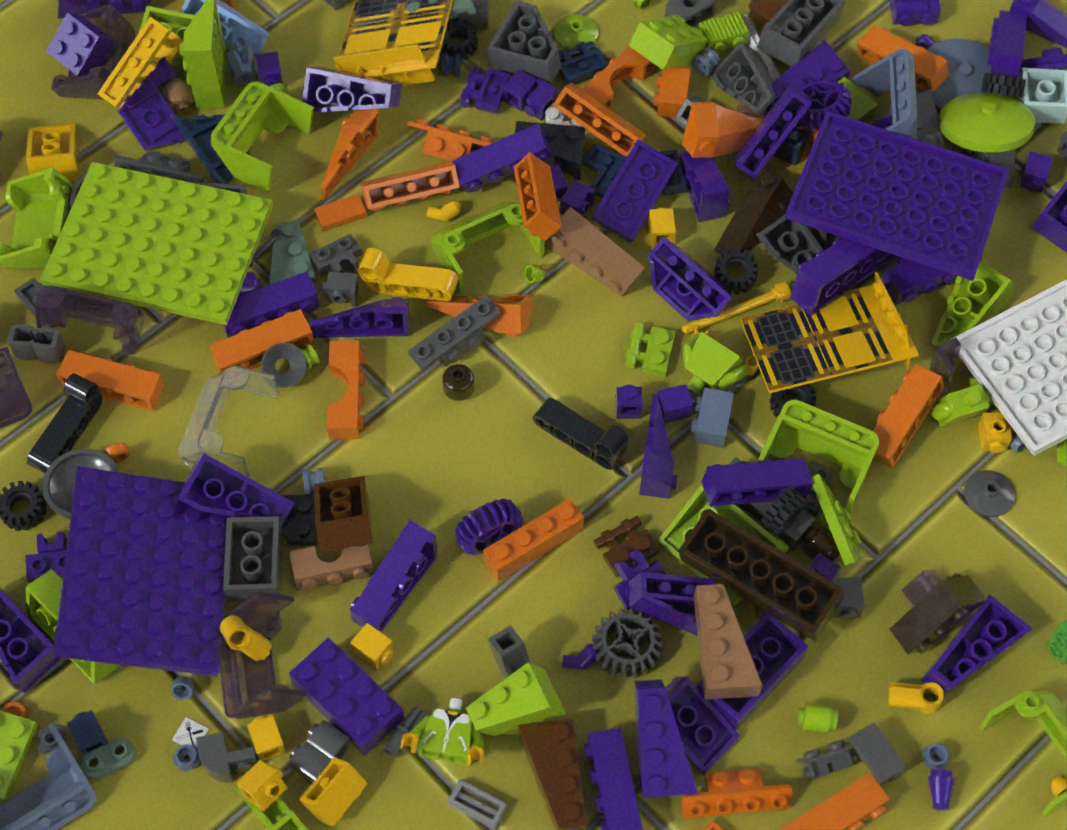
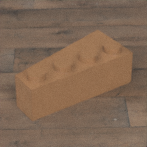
M570 207L560 218L562 227L556 234L551 235L546 240L544 246L598 280L613 292L623 296L640 277L645 267Z
M724 585L696 586L694 606L704 699L759 696L762 684Z

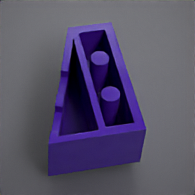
M640 572L629 581L630 607L698 636L694 606L696 586L714 585V579Z

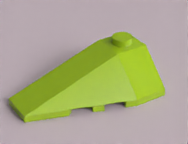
M981 261L973 281L957 276L953 293L947 301L948 306L944 316L940 319L932 340L933 346L950 357L956 354L950 345V339L995 317L1016 293L1012 280Z

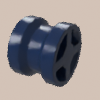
M442 53V76L454 74L455 77H460L461 54L449 56L447 53Z

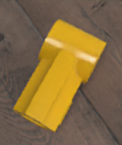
M231 615L221 622V633L231 649L240 650L255 661L264 660L270 654L271 642L244 624L239 616Z
M890 682L888 707L918 709L923 713L933 714L940 708L944 693L941 686L933 682L924 685ZM931 694L937 701L928 702L923 696Z

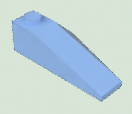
M185 0L180 13L196 16L206 0ZM215 0L225 47H229L237 42L241 45L242 49L250 47L254 50V53L260 54L270 33L222 0Z

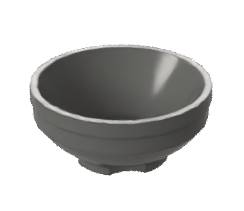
M290 343L274 344L264 353L261 361V370L265 379L270 384L280 388H288L299 383L305 375L307 368L303 352L297 346ZM286 359L289 362L290 368L287 373H279L276 370L275 364L277 360Z

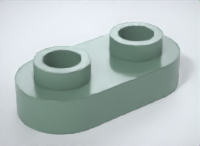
M116 739L88 752L82 758L81 769L87 778L100 780L131 765L136 756L135 749L130 741ZM118 749H125L123 754L116 755ZM92 761H99L96 767H90Z

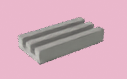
M459 779L447 800L448 806L496 830L499 821L503 817V813L508 808V803L462 779ZM461 788L499 808L498 811L461 793ZM458 798L464 801L465 803L494 817V819L492 820L486 817L485 815L463 805L455 799Z

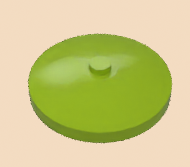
M970 93L958 96L943 106L939 125L943 135L960 147L978 152L996 153L1010 151L1026 144L1034 133L1035 117L1025 104L1014 98L995 93Z

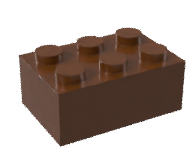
M365 476L314 484L315 525L321 552L337 551L341 548L353 546L362 547L373 543L370 502Z

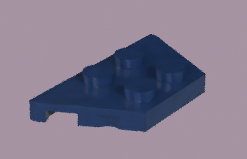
M225 114L213 115L211 117L202 115L196 116L195 119L175 117L174 124L217 184H229L234 176L211 145V134Z

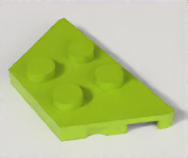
M820 474L811 477L813 488L843 562L847 567L856 563L861 552L858 544L861 541L855 529L851 530L849 522L852 519L846 507L842 508Z

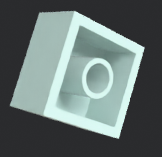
M1022 68L1019 78L1026 79L1023 98L1017 97V100L1025 104L1032 111L1035 122L1064 124L1067 119V70Z

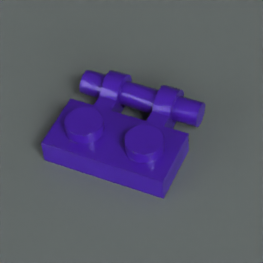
M474 67L473 71L468 75V84L461 93L460 105L467 108L470 102L476 101L475 109L497 114L503 99V87L510 80V73L488 68L486 75L481 74V68ZM482 85L480 91L475 90L476 86Z

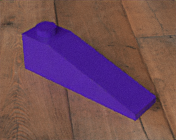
M1014 0L1012 2L1009 12L1027 14L1026 31L1067 48V15L1048 0Z
M400 297L382 299L310 321V329L313 338L409 336V301Z
M653 395L639 495L669 499L670 491L676 490L678 475H673L674 463L658 395Z
M201 452L191 469L178 497L179 500L202 512L231 517L279 516L281 525H283L294 505V502L203 452Z

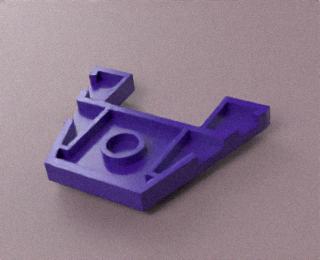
M165 57L158 62L159 64L148 74L146 80L118 110L120 116L144 151L186 141L174 124L176 115L157 89L177 76Z

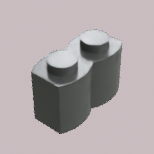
M26 324L12 325L7 338L13 355L22 360L38 358L46 363H58L62 361L66 347L60 332L50 327L35 329Z
M325 720L319 725L314 724L307 734L308 740L302 746L300 744L297 745L290 754L291 768L311 783L317 779L334 757L341 759L351 745L348 736Z

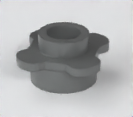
M62 726L56 727L63 738L66 733L65 729ZM44 727L39 730L40 744L38 745V751L40 753H50L60 747L51 729ZM50 738H54L53 742H49Z

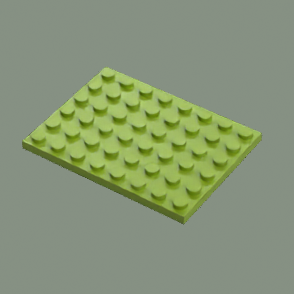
M92 162L40 281L42 285L227 325L272 210L273 202L271 199Z

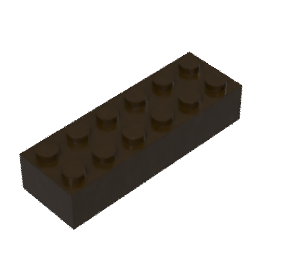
M708 508L678 550L682 562L707 577L714 579L717 583L723 584L730 591L765 612H769L775 618L815 642L844 599V588Z

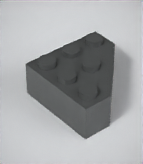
M516 1L487 48L491 67L515 73L519 69L524 73L531 74L537 80L540 78L545 82L552 83L561 68L558 48L555 42H553L537 6Z

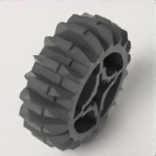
M621 607L619 615L611 611L609 619L601 618V625H596V634L592 636V642L595 643L593 649L599 651L596 655V661H604L602 664L604 670L612 667L611 674L613 676L617 674V671H620L623 679L630 672L631 676L636 678L638 670L641 674L645 675L647 667L653 669L656 664L655 661L661 659L659 652L663 651L664 644L661 643L663 634L657 633L660 626L658 624L651 625L653 622L652 616L644 619L642 611L638 615L634 614L633 608H630L629 613H625ZM627 627H632L636 630H630ZM615 630L617 632V639L613 641V645L608 647L606 639ZM647 639L649 648L640 656L639 646ZM619 656H626V657H628L629 659H623V658H620Z

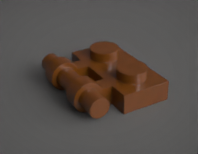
M638 516L630 520L626 518L620 522L618 527L611 531L605 530L601 533L600 537L593 540L597 549L605 545L608 547L609 551L603 554V559L616 578L620 576L614 566V562H626L628 567H631L632 559L630 552L640 551L646 561L660 553V547L647 529L638 534L635 531V528L642 525ZM626 534L628 540L618 545L615 540Z

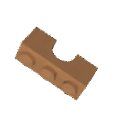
M368 544L362 547L342 548L341 556L333 562L320 560L315 546L289 552L297 590H312L319 585H336L346 579H363L370 574H374Z

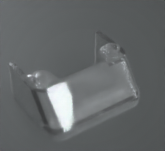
M233 366L205 380L179 445L178 454L184 464L194 466L199 455L203 452L249 477L245 458L221 452L224 446L223 437L214 430L230 390H245L274 398L279 397V390L275 375Z

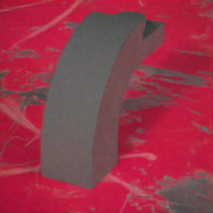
M511 625L488 638L492 654L505 679L526 663H531L525 643Z

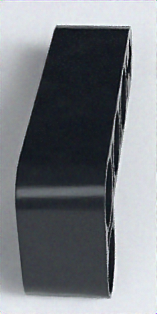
M75 373L71 374L64 384L63 391L66 401L27 457V464L44 473H46L49 466L58 457L72 450L102 404L103 399L98 385Z
M547 398L532 417L535 424L605 469L612 470L627 451L628 435L623 429L612 424L605 431L553 398Z

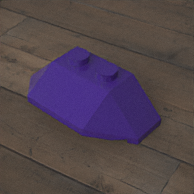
M663 236L648 254L653 290L686 320L718 317L733 299L721 282L688 253Z

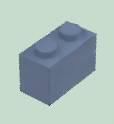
M704 388L703 397L698 396L695 411H700L699 418H693L691 432L696 433L695 443L724 448L734 393Z

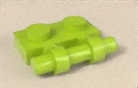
M635 323L634 330H631L629 337L631 340L630 347L625 353V358L627 359L625 366L633 369L636 363L643 364V373L666 377L676 331L652 326L650 334H646L643 332L644 324ZM640 344L647 345L646 353L639 351Z

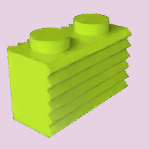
M739 11L724 17L721 16L720 18L717 17L716 19L713 18L712 20L700 22L698 25V29L703 32L702 35L709 39L704 48H711L717 54H721L727 49L736 48L741 42L749 44L750 30Z

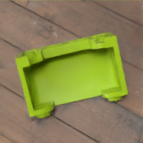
M49 168L8 181L6 201L17 210L12 246L7 244L0 246V265L6 269H45L72 208L70 196L74 184L56 169Z

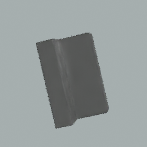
M875 723L868 725L849 737V742L879 783H883L886 780L890 782L896 780L907 768Z

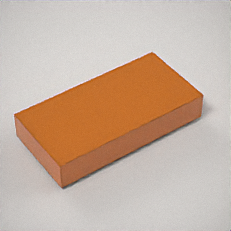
M359 194L314 208L322 231L367 217Z

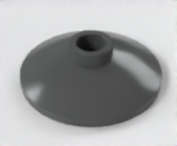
M985 470L973 474L967 480L964 487V497L968 506L974 512L985 517H999L1006 514L1012 508L1015 501V490L1005 476L995 471ZM987 488H992L996 492H990Z

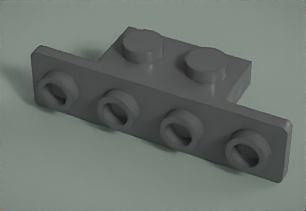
M151 151L147 152L139 160L120 155L114 158V167L181 181L204 183L203 176L189 173L191 171V162L184 161L180 157H168L161 155L159 152Z
M484 296L408 350V354L420 370H424L439 358L445 366L455 363L468 350L475 349L482 343V340L485 339L482 327L498 317L500 310L488 296Z

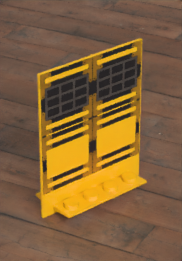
M355 0L339 55L333 58L336 64L334 70L402 83V86L435 81L430 69L437 66L453 0H438L435 3H430L428 0ZM411 2H419L420 8L417 11L409 12L407 10V6Z
M875 272L876 282L872 283L871 286L846 291L812 316L806 313L798 304L740 318L753 356L769 393L898 361H903L906 369L910 370V358L918 357L919 353L908 333V324H903L901 315L897 312L878 272Z

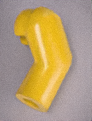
M452 200L442 208L429 206L427 217L448 222L460 213L461 203L457 200Z

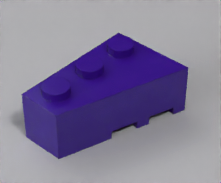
M688 151L680 153V162L687 184V191L698 222L726 217L727 207L730 206V189L716 165L715 158H693Z

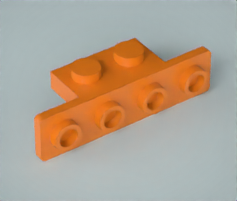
M417 118L415 122L408 121L407 123L411 128L428 132L423 154L451 162L471 153L473 145L485 147L494 143V139L481 136L480 140L472 138V133L459 130L458 134L450 132L451 128L437 124V128L428 126V121Z
M759 768L705 773L707 792L682 795L683 818L789 809L792 807L791 785L764 786Z

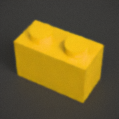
M334 757L299 800L317 820L333 827L343 817L353 801L360 796L361 791L368 783L350 763Z

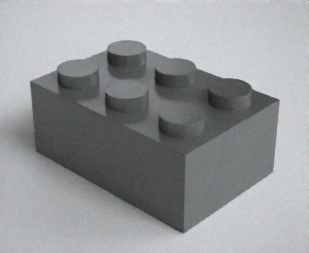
M279 516L227 518L223 591L227 602L280 601L282 526Z

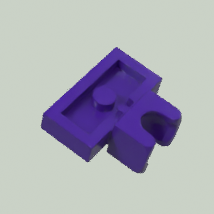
M58 531L56 533V541L53 544H48L43 534L39 533L37 535V551L39 554L25 555L26 579L29 583L51 569L58 576H63L67 548V537L64 532Z
M638 550L630 552L632 559L631 567H628L626 562H614L619 576L624 580L613 586L625 610L631 608L629 599V581L640 572L666 574L659 561L655 560L648 565L645 557Z

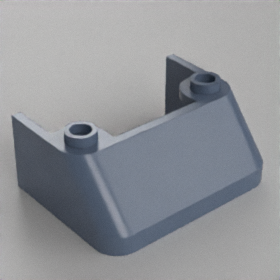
M901 48L853 76V80L876 97L891 89L893 125L887 127L886 130L916 139L917 101L914 56L905 48Z
M53 722L48 726L60 747L50 752L46 759V766L51 775L2 804L0 802V830H57L91 809L96 802V794Z

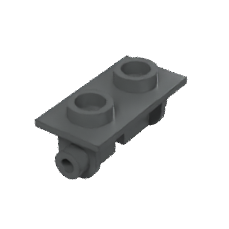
M839 740L828 744L829 749L821 752L819 749H813L803 753L804 758L796 761L797 763L804 764L806 767L802 769L804 778L814 780L830 774L827 763L830 762L834 772L853 766L857 759L853 751L849 752V749L853 748L851 743H844V740Z

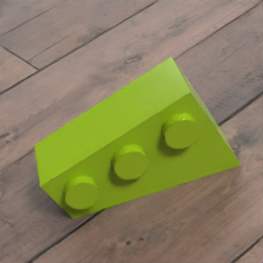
M529 662L466 707L476 731L492 737L516 730L518 725L533 722L539 723L544 721L545 718L566 714L545 669Z

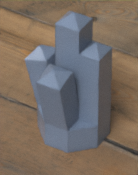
M237 42L229 46L231 51L226 54L230 62L226 69L232 75L235 84L245 86L256 80L254 50L250 47L242 49L240 44Z

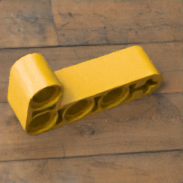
M377 248L366 249L358 268V273L366 287L374 293L449 301L459 280L457 273L449 269L390 263L385 253Z

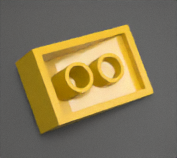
M75 123L28 128L26 162L29 175L54 168L70 182L78 180L79 166Z

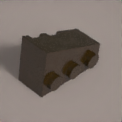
M968 575L942 580L890 628V631L907 654L916 652L922 654L933 646L932 642L946 635L953 626L985 603L987 599Z

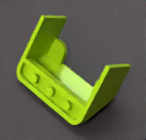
M251 82L244 88L213 130L211 145L235 178L268 193L271 187L273 166L246 154L263 129L271 133H281L290 125L309 134L312 127L314 107L261 82Z
M500 203L441 229L432 235L431 246L444 269L454 271L459 276L456 285L459 294L464 293L463 271L454 255L462 252L465 246L512 225L520 226L540 258L544 257L545 241L538 236H533L524 227L519 203Z
M790 400L784 404L758 458V462L768 460L769 456L778 460L788 459L797 447L842 466L839 481L843 487L852 491L846 506L850 514L877 451L879 438L875 432L802 401Z
M1030 690L1020 693L989 711L980 725L982 730H985L1016 711L1025 718H1036L1067 761V711L1055 694L1049 690ZM1066 767V770H1065L1066 779H1067V767ZM1067 791L1051 800L1042 812L1044 817L1067 805Z

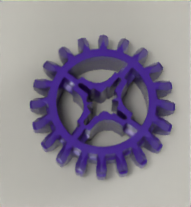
M818 78L817 81L812 82L809 80L808 84H801L800 88H798L810 96L812 104L797 122V127L802 126L803 130L810 128L812 132L820 129L827 111L845 117L850 115L852 99L848 88H845L843 83H838L837 80L829 81L828 78L820 81Z
M495 499L491 503L486 502L485 505L478 506L476 510L470 511V514L464 516L463 521L457 524L458 527L455 529L456 541L467 554H483L484 549L522 527V513L512 500Z

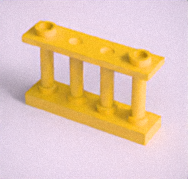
M150 17L97 94L119 109L133 92L141 86L148 74L159 64L158 62L163 57L167 59L169 64L173 62L180 51L179 44L184 40Z

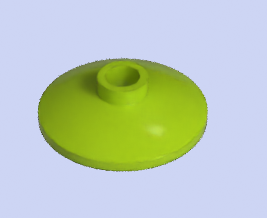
M569 15L557 22L554 28V37L561 47L569 50L581 42L593 41L595 44L598 39V27L592 19L586 16Z

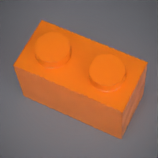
M675 67L663 70L662 74H658L656 88H660V93L655 92L653 106H658L657 116L676 118L687 98L691 69Z

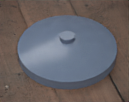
M947 39L927 49V51L940 55L948 61L949 76L932 94L937 113L940 114L943 106L958 96L970 93H983L981 87L984 73H990L991 64H987L989 48L968 39ZM916 86V87H917V90H918V93L923 92V91H926V90H924V89H922V88Z

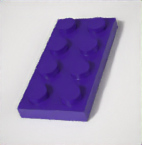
M637 140L591 220L632 243L648 216L649 210L652 209L678 163L642 141Z

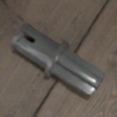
M414 707L402 724L396 726V732L387 744L384 745L383 749L392 757L398 758L403 750L400 749L402 736L410 733L427 714L421 708Z

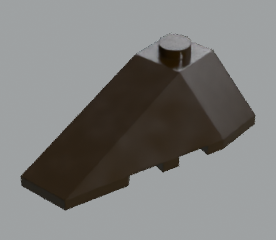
M760 170L716 245L715 252L721 254L725 251L728 253L730 248H733V252H736L737 248H741L740 252L744 253L745 249L750 251L760 241L757 234L786 214L793 191L783 178L767 170Z

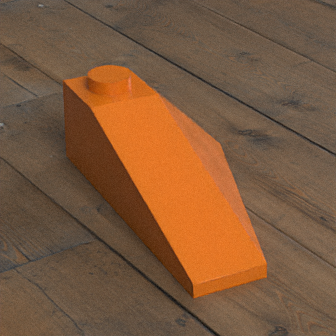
M692 102L682 144L693 158L717 157L740 151L763 119L749 114L744 115L735 109L722 107L715 102Z
M355 110L351 116H347L343 120L342 129L321 185V198L323 200L327 199L378 137L379 110Z
M503 294V297L491 299L500 310V315L483 328L497 333H506L508 337L520 336L521 333L528 329L534 295ZM488 295L473 297L471 300H468L467 296H452L449 301L429 300L427 307L456 317L478 300Z

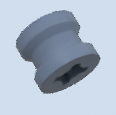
M704 48L700 55L692 59V66L695 71L705 77L721 63L718 54L711 48Z
M318 468L312 472L308 469L303 470L305 495H311L314 492V484L325 482L323 468Z

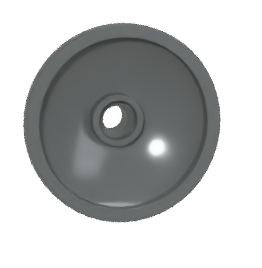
M94 449L72 450L58 457L49 466L43 479V495L47 504L55 513L70 519L77 466L119 472L114 461L103 452Z

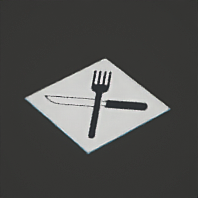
M186 717L172 741L180 745L189 744L197 747L196 738L205 736L209 728Z

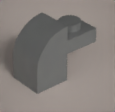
M223 732L196 738L201 763L207 774L217 781L233 782L232 771L239 773L247 772L258 762L254 747L228 752L227 740Z

